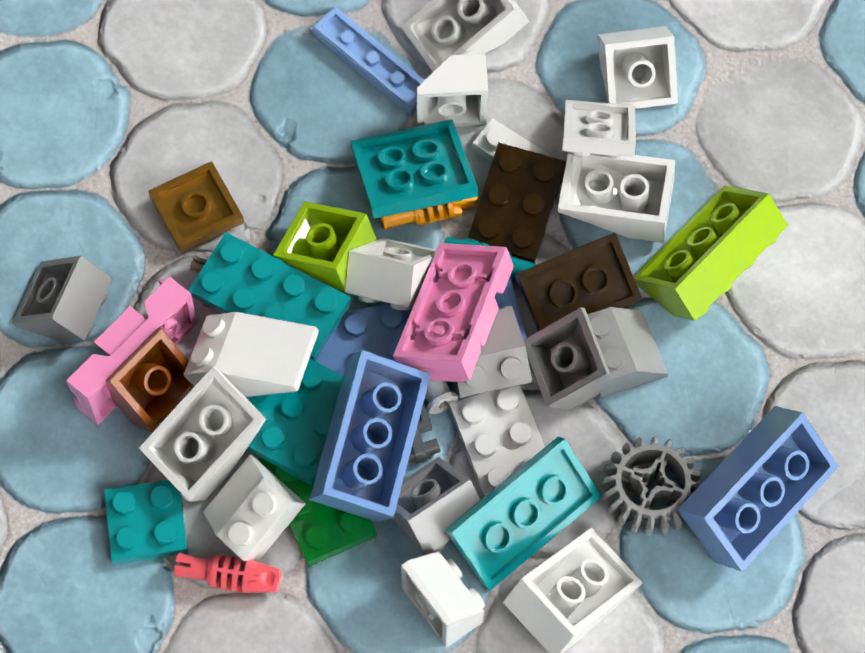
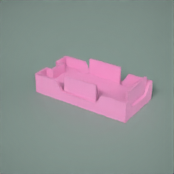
M439 243L393 354L395 362L431 374L430 380L470 381L481 348H484L499 309L495 300V294L504 293L514 267L507 247Z
M170 276L165 281L161 278L159 280L160 286L144 301L148 318L146 319L129 306L94 341L109 356L92 354L66 380L70 391L76 395L73 398L76 408L97 426L117 407V404L111 398L106 379L158 327L162 328L172 342L177 345L198 324L191 293Z

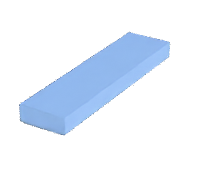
M336 6L311 27L312 34L407 114L411 116L417 111V87L425 80Z

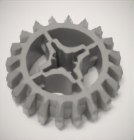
M656 436L651 438L650 445H646L644 440L639 437L636 439L635 448L626 442L622 445V453L613 452L611 455L612 463L605 464L603 472L607 476L602 478L601 487L607 490L603 492L602 499L604 502H611L608 508L610 515L621 513L618 519L620 526L628 521L632 522L631 531L633 534L639 530V526L646 527L645 533L648 537L652 536L654 527H658L659 532L663 536L668 533L669 525L676 530L680 529L682 526L681 519L684 520V518L677 509L701 485L697 483L701 478L700 470H691L695 464L694 457L682 459L685 453L684 447H680L676 451L671 450L672 441L670 439L666 440L664 446H660ZM642 463H653V465L647 469H640L634 467ZM665 467L677 477L681 488L676 487V483L666 477ZM658 475L656 480L657 486L654 487V490H651L649 497L646 498L648 490L646 487L653 481L654 476ZM622 484L628 485V490L636 493L639 498L638 505L634 504L627 497ZM670 502L674 503L673 505L665 509L649 510L651 506H653L656 503H663L669 505Z

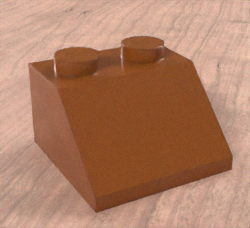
M158 327L106 379L112 400L134 425L150 432H154L194 388L192 383L184 376L189 361L162 328Z

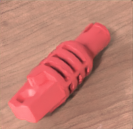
M178 553L176 557V562H179V565L191 567L175 565V577L207 581V585H210L211 588L241 593H278L280 588L282 571L255 560L243 561L240 557L221 554L212 555L211 559L185 555L183 553Z

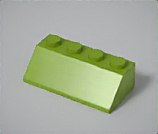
M723 186L633 277L639 288L673 316L696 321L707 313L710 305L721 294L731 288L732 283L755 263V259L768 246L777 241L778 236L787 228L788 224L769 193Z

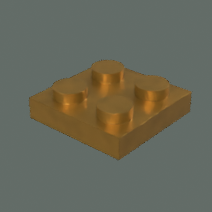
M212 161L148 190L152 203L180 253L244 223L242 213Z

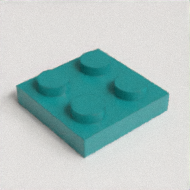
M169 480L104 489L113 565L177 556L178 553L189 554L182 495Z

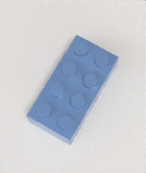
M364 350L348 358L309 500L378 523L394 517L431 374Z
M774 406L677 510L715 563L743 572L836 471L839 465L803 412Z

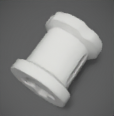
M429 380L425 397L428 401L427 410L430 414L446 411L449 409V404L458 401V395L450 391L446 381Z

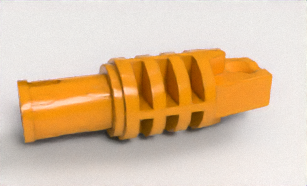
M473 197L380 217L381 225L385 231L389 228L413 222L415 226H423L437 221H444L445 219H452L462 216V210L475 207L478 198Z

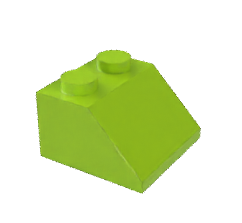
M304 201L273 257L348 295L349 293H345L349 250L377 239L366 213Z

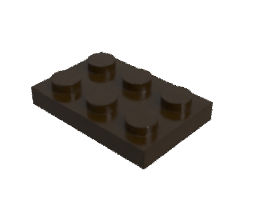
M498 142L468 238L477 240L479 243H487L489 246L507 247L508 252L511 253L510 256L536 264L565 172L566 161Z
M615 232L515 274L538 332L580 307L585 308L586 313L590 314L609 307L623 308L642 300Z

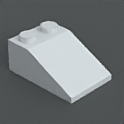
M431 0L405 22L401 28L432 72H434L450 55H459L463 52L485 54L503 45L530 21L515 0Z
M568 151L558 212L627 238L664 243L674 185L675 160L639 155L614 160L607 158L603 154L591 153L589 156L580 157L574 156Z
M239 312L208 315L203 323L184 376L195 387L206 373L215 366L245 397L296 392L302 381L319 330L315 326Z
M213 366L144 441L139 449L188 501H205L231 473L266 421V418L217 367Z
M590 528L521 578L503 603L549 653H563L637 590L643 582L603 539Z

